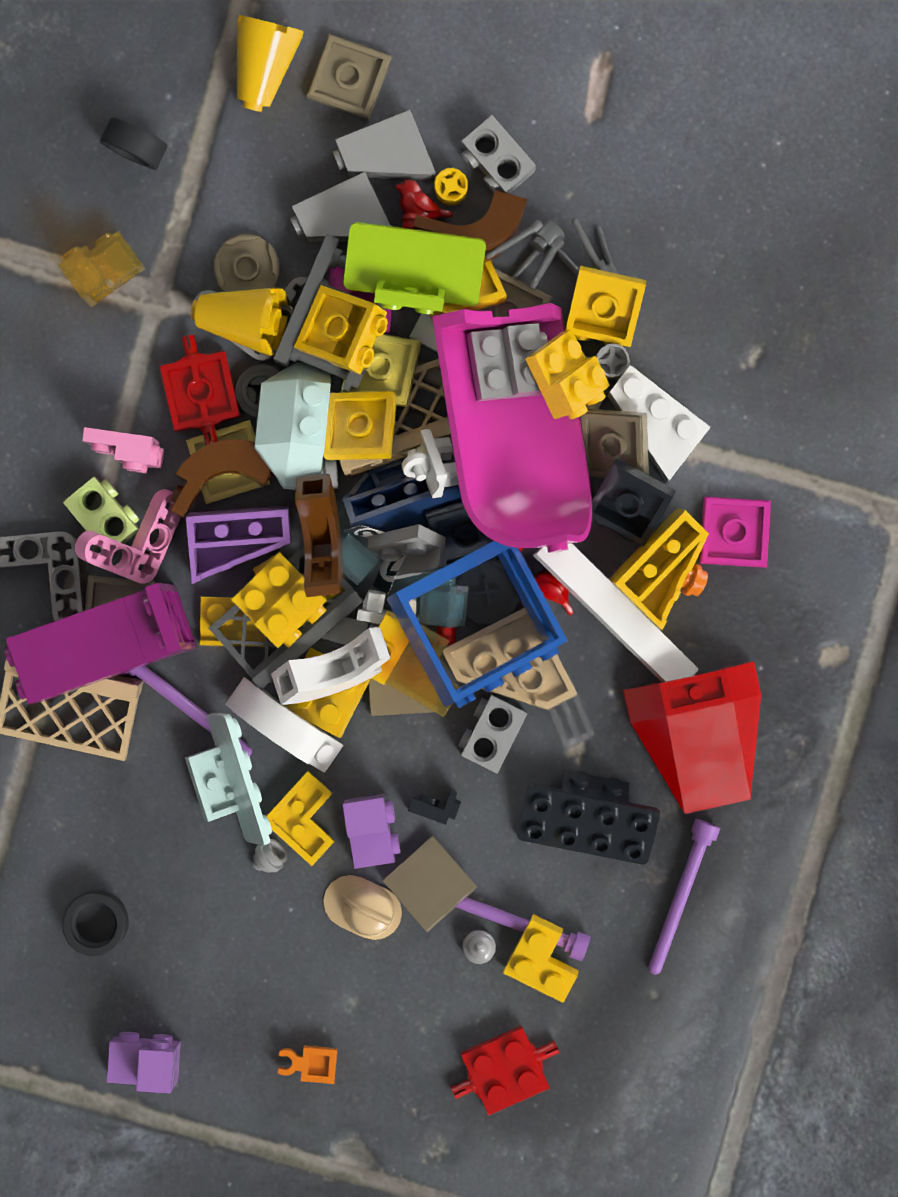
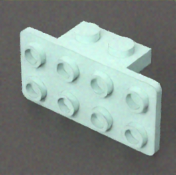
M208 714L207 721L215 747L185 757L204 821L209 822L236 812L245 840L262 846L270 843L269 834L272 833V829L266 815H262L259 802L262 801L261 793L257 784L252 783L248 771L252 768L250 758L245 750L242 751L238 739L242 735L239 723L230 714Z

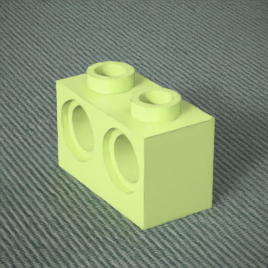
M96 477L91 478L63 502L86 531H94L125 544L139 530L136 524L140 520L128 504L122 507L114 497L119 493L106 478L102 482ZM93 492H98L102 497V504L96 510H90L86 505L88 495ZM113 518H120L124 524L123 531L118 536H111L107 530V525Z

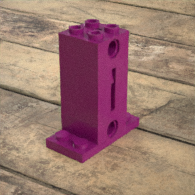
M156 583L144 587L145 590L7 638L8 647L4 648V653L10 667L15 666L19 679L15 683L21 699H27L28 704L40 703L173 655L196 649L197 645L176 585Z

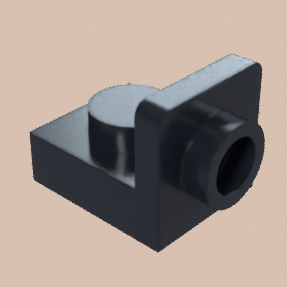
M450 790L445 807L442 808L438 806L440 800L421 794L419 799L412 797L408 811L446 825L448 818L455 820L461 801L456 799L457 792Z

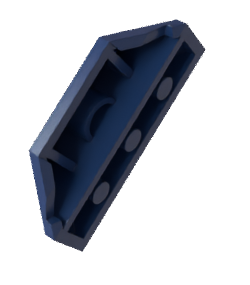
M454 452L451 460L442 461L443 464L455 462ZM405 458L368 470L354 485L351 492L347 493L342 500L352 528L365 526L382 532H389L418 524L428 523L425 514L426 510L461 501L459 485L444 487L442 497L432 498L426 479L417 481L416 478L408 477L403 473L402 462Z

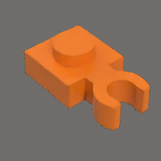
M304 1045L303 1055H298L291 1048H282L279 1051V1056H288L292 1060V1065L289 1067H279L278 1074L288 1076L295 1071H301V1081L334 1084L338 1048Z

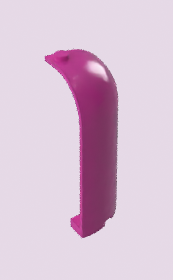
M548 303L527 308L511 309L507 311L508 317H493L492 311H473L467 309L432 316L460 494L465 510L472 522L487 537L509 547H547L548 553H557L569 550L568 544L584 541L591 527L592 493L580 417L571 420L568 416L554 419L542 394L477 402L466 336L471 332L501 330L507 326L539 323L540 332H545L549 342L555 336L565 331L562 307Z

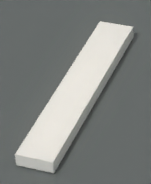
M568 544L569 550L548 553L547 547H543L533 554L661 682L693 676L699 670L573 544Z

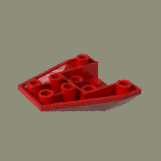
M754 661L680 679L623 690L630 724L684 814L750 800L761 702V690Z

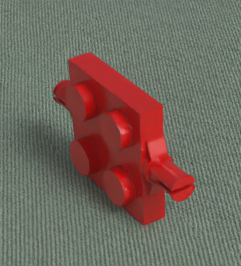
M188 335L191 348L189 347L188 338L186 336L181 337L185 357L175 363L160 366L174 431L177 433L190 429L202 430L205 446L211 444L210 435L212 443L218 442L215 426L224 421L241 418L226 352L222 351L209 355L198 354L195 335Z
M520 1025L462 1051L461 1056L468 1069V1079L450 1086L456 1100L474 1091L482 1100L489 1116L550 1089L543 1073L542 1061L560 1054L555 1040L536 1048L529 1041L523 1026Z

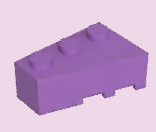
M290 505L189 512L186 516L192 584L291 543Z

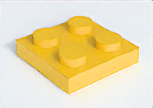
M394 391L330 393L323 454L325 460L391 459L397 400Z
M310 647L304 659L324 654ZM370 679L326 697L301 703L286 704L285 706L309 723L341 738Z

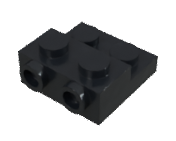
M616 458L592 499V519L599 525L607 526L622 534L628 541L636 542L644 547L671 502L676 490Z

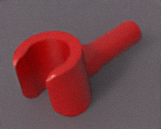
M436 625V644L453 645L456 643V625L450 627Z

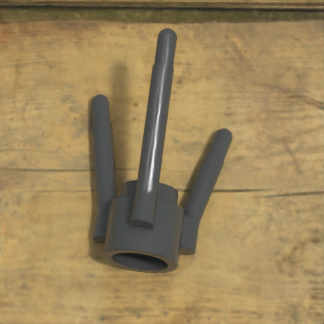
M573 218L572 224L593 264L589 268L617 274L618 271L613 264L602 228L600 226L596 227L598 241L604 260L599 261L578 219ZM559 249L556 255L578 277V266Z
M536 219L528 228L487 252L485 257L490 259L532 234L530 244L534 249L513 272L511 277L517 279L539 254L544 255L548 252L530 283V287L535 288L556 252L564 245L562 240L565 238L562 229L549 219H545L543 222Z

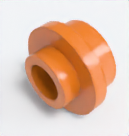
M695 563L691 572L688 573L681 587L682 594L686 596H699L704 590L708 580V572L702 570L701 565Z

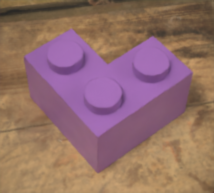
M385 794L346 799L343 803L347 836L350 838L354 869L394 863V854H400L398 833L391 834L390 823H395L393 801H386Z
M120 1032L119 1037L114 1036L109 1044L107 1083L137 1085L136 1091L171 1093L179 1077L181 1041H175L172 1035L154 1034L152 1039L139 1038V1033Z

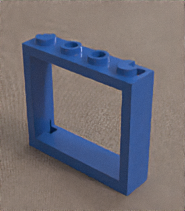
M496 541L386 598L444 707L454 703L458 708L476 699L474 692L484 687L487 693L504 684L503 676L512 672L514 677L530 670L533 668L530 661L538 657L541 658L542 662L560 653L557 647L568 641L519 548L509 547ZM498 556L543 642L455 690L409 602Z

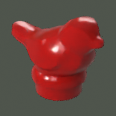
M409 179L395 186L401 195L400 208L404 213L401 219L403 222L402 228L413 229L417 215L433 220L453 217L452 211L440 209L424 194L416 181Z
M541 570L533 575L545 599L560 604L566 613L571 616L573 610L569 603L570 591L548 570Z

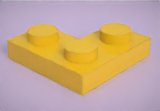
M308 770L266 817L270 822L271 829L306 862L313 866L335 842L327 832L311 819L333 792Z
M533 914L512 952L503 974L563 1003L578 976L579 970L550 956L562 935L563 928Z

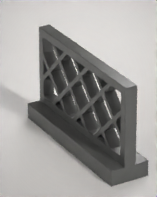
M304 546L288 559L292 565L295 563V568L298 571L300 558L305 555ZM344 578L341 579V586L345 591L335 600L327 599L326 603H330L325 607L327 611L313 624L310 621H306L299 630L302 635L289 648L283 644L270 656L269 646H276L270 643L267 637L265 642L246 641L247 621L251 620L245 613L243 617L234 616L241 610L237 605L233 606L211 625L209 629L261 690L273 680L271 673L288 660L298 659L364 601ZM229 619L243 620L242 640L227 639L219 628ZM232 644H241V654ZM245 646H265L264 661L253 669L245 660Z

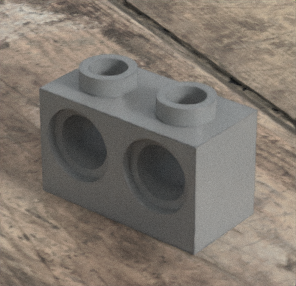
M493 115L461 142V148L464 150L461 156L472 169H475L477 166L485 174L483 178L484 183L493 193L497 190L510 194L535 172V163ZM481 139H488L493 142L495 147L489 153H481L475 145ZM503 164H510L516 169V175L510 179H505L498 174L497 170Z
M490 695L488 701L482 698L473 715L478 718L473 731L467 728L458 746L463 748L461 756L498 774L528 713L493 695ZM495 708H503L508 713V721L501 727H495L489 722V714ZM480 738H487L493 743V751L486 757L478 756L474 752V744Z

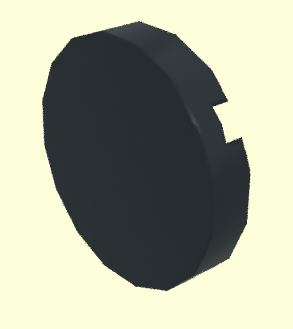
M489 559L459 575L455 583L454 595H459L458 609L468 620L480 625H492L508 617L515 611L520 601V597L502 563L495 559Z

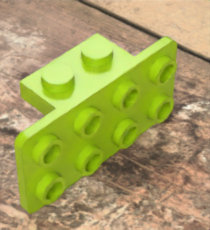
M354 222L349 230L344 286L348 290L375 293L374 302L382 303L381 306L383 308L399 310L404 306L415 308V311L421 314H435L436 311H443L444 303L475 306L479 301L486 242L480 238Z

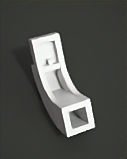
M380 627L368 628L350 643L335 651L312 658L288 660L271 673L281 705L301 703L341 692L372 678L382 671L381 665L388 661L390 656Z
M245 677L225 704L270 740L324 773L344 746L338 740L312 725L285 705H281L280 701L264 689L260 690L255 683Z

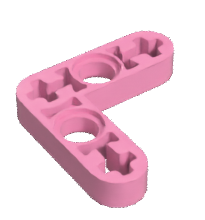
M162 489L155 493L132 546L94 531H86L76 540L75 553L80 559L141 584L149 583L156 576L181 519L172 513L173 504L170 503V507L168 509L165 508L166 503L170 501L174 492ZM159 518L163 519L164 522H158ZM158 528L159 537L154 544H150V534ZM93 544L101 547V553L89 550L90 546ZM121 549L122 558L117 565L113 566L112 557L117 550ZM146 549L151 551L149 555L144 553ZM140 564H144L142 570H138Z

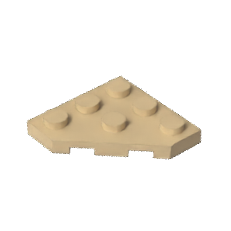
M523 608L443 649L442 652L456 680L467 684L542 643L543 640L526 608ZM557 654L543 662L540 657L530 661L533 668L516 677L510 672L502 677L504 684L489 691L545 710H549L577 695Z

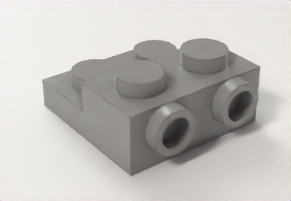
M539 323L507 326L501 330L471 332L466 335L477 402L542 394L525 360L526 357L548 342L545 332H540Z

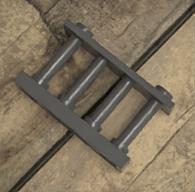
M326 234L274 356V362L288 367L290 360L296 362L298 359L345 379L343 391L349 393L352 386L358 389L365 373L364 369L360 375L294 348L320 286L346 293L330 286V282L325 280L329 268L336 269V267L345 270L347 257L342 254V250L338 249L339 239ZM378 303V306L385 310V308L381 306L382 303Z

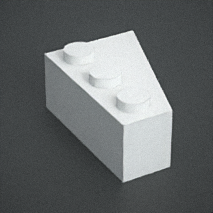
M631 365L607 395L617 411L647 413L648 457L659 471L665 483L672 478L710 429V426Z

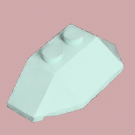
M302 362L292 364L261 383L254 445L255 450L278 478L281 486L284 489L296 490V478L320 475L331 386L330 373Z

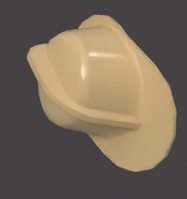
M354 875L341 876L331 882L325 891L324 908L330 920L339 927L361 937L372 940L383 939L394 933L400 924L402 910L397 897L388 889L362 877Z

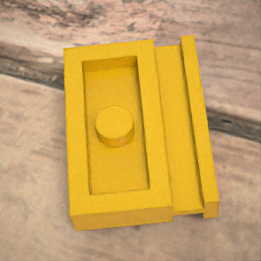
M201 597L200 645L223 646L209 627L236 605L231 600L233 597ZM240 610L234 616L243 617L244 612ZM229 619L219 629L229 640H242L243 620ZM247 621L246 641L265 642L266 636L252 621ZM232 644L233 646H241V644ZM246 645V646L265 647V646H258V645Z

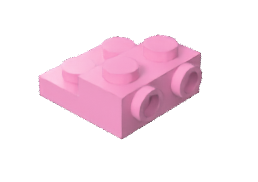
M84 427L82 441L91 445V450L96 451V453L115 455L114 459L122 463V468L127 469V471L147 473V468H162L164 449L160 448V442L153 437Z

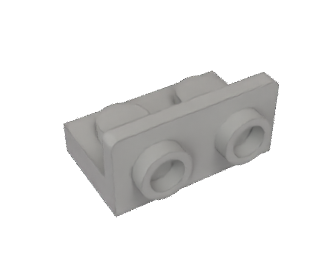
M418 524L368 536L367 549L379 554L381 559L386 561H398L401 556L406 555L396 575V580L442 569L446 537Z

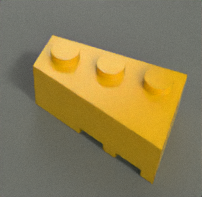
M676 508L650 535L644 547L641 545L608 580L657 628L663 630L667 622L666 618L674 602L677 601L681 593L680 589L688 573L691 572L709 533L686 510Z

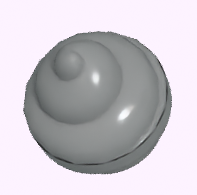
M270 839V843L267 845H257L253 856V868L267 873L277 872L282 869L283 864L287 861V853L281 843L275 839Z
M475 930L464 938L462 950L464 956L470 962L483 964L494 956L496 944L491 934L484 930Z

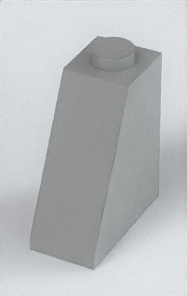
M411 110L335 139L338 149L332 151L339 170L346 168L349 177H355L365 172L368 178L425 181L435 179L434 167Z
M365 172L293 205L292 208L295 216L290 218L297 235L305 234L308 242H323L326 234L339 239V242H346L349 239L350 226L354 222L390 226Z

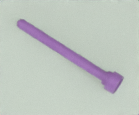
M142 666L122 673L125 676L129 674L132 677L135 675L211 733L207 721L208 713L148 667ZM238 738L242 751L245 750L248 756H251L252 748Z
M695 819L691 832L693 833L692 840H694L648 966L651 974L657 975L662 970L707 845L711 846L712 840L716 841L720 827L706 821Z
M468 897L456 906V908L520 932H524L529 922L527 919ZM578 932L577 935L574 933H570V935L562 933L556 945L565 948L564 952L569 953L570 958L582 962L591 936Z

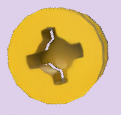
M455 168L442 170L435 180L437 199L442 204L448 206L460 204L466 198L468 192V181L465 174Z

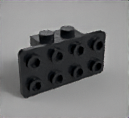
M564 770L561 789L535 783L527 787L517 837L525 842L644 865L649 861L660 820V810L656 807L628 802L629 782H624L617 778L588 775L582 771Z

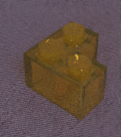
M119 231L114 234L108 232L101 236L95 242L96 247L92 250L86 245L81 249L79 246L70 249L62 256L64 261L58 264L80 297L91 307L146 269Z
M420 624L439 659L449 640ZM409 642L385 683L444 717L451 705L443 706ZM451 681L455 690L461 687L458 684Z

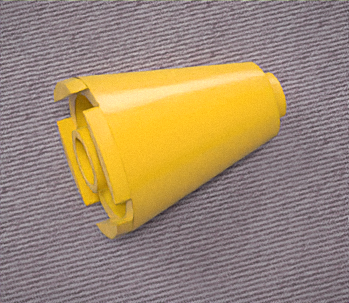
M238 15L237 99L243 101V108L262 112L263 106L270 107L303 38L304 31Z
M282 288L201 294L198 300L193 301L190 315L191 319L195 320L196 327L264 355L274 356L273 350L278 349L286 330L288 316L281 314L282 305L288 306L286 292Z

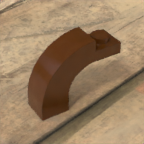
M495 190L488 212L475 223L458 226L417 215L413 229L483 239L486 242V254L518 233L527 199ZM501 252L500 254L495 255L494 257H492V258H490V259H487L486 257H484V263H486V262H488V261H490V260H493L494 258H496V257H498L499 255H501L503 252Z
M240 439L222 440L209 444L193 453L176 472L177 478L186 482L184 487L178 485L169 503L173 504L172 513L185 520L203 487L213 478L223 474H238L265 488L273 472L255 450V442Z
M330 474L296 478L295 502L304 540V591L306 597L340 594L341 579H343V551L336 498Z

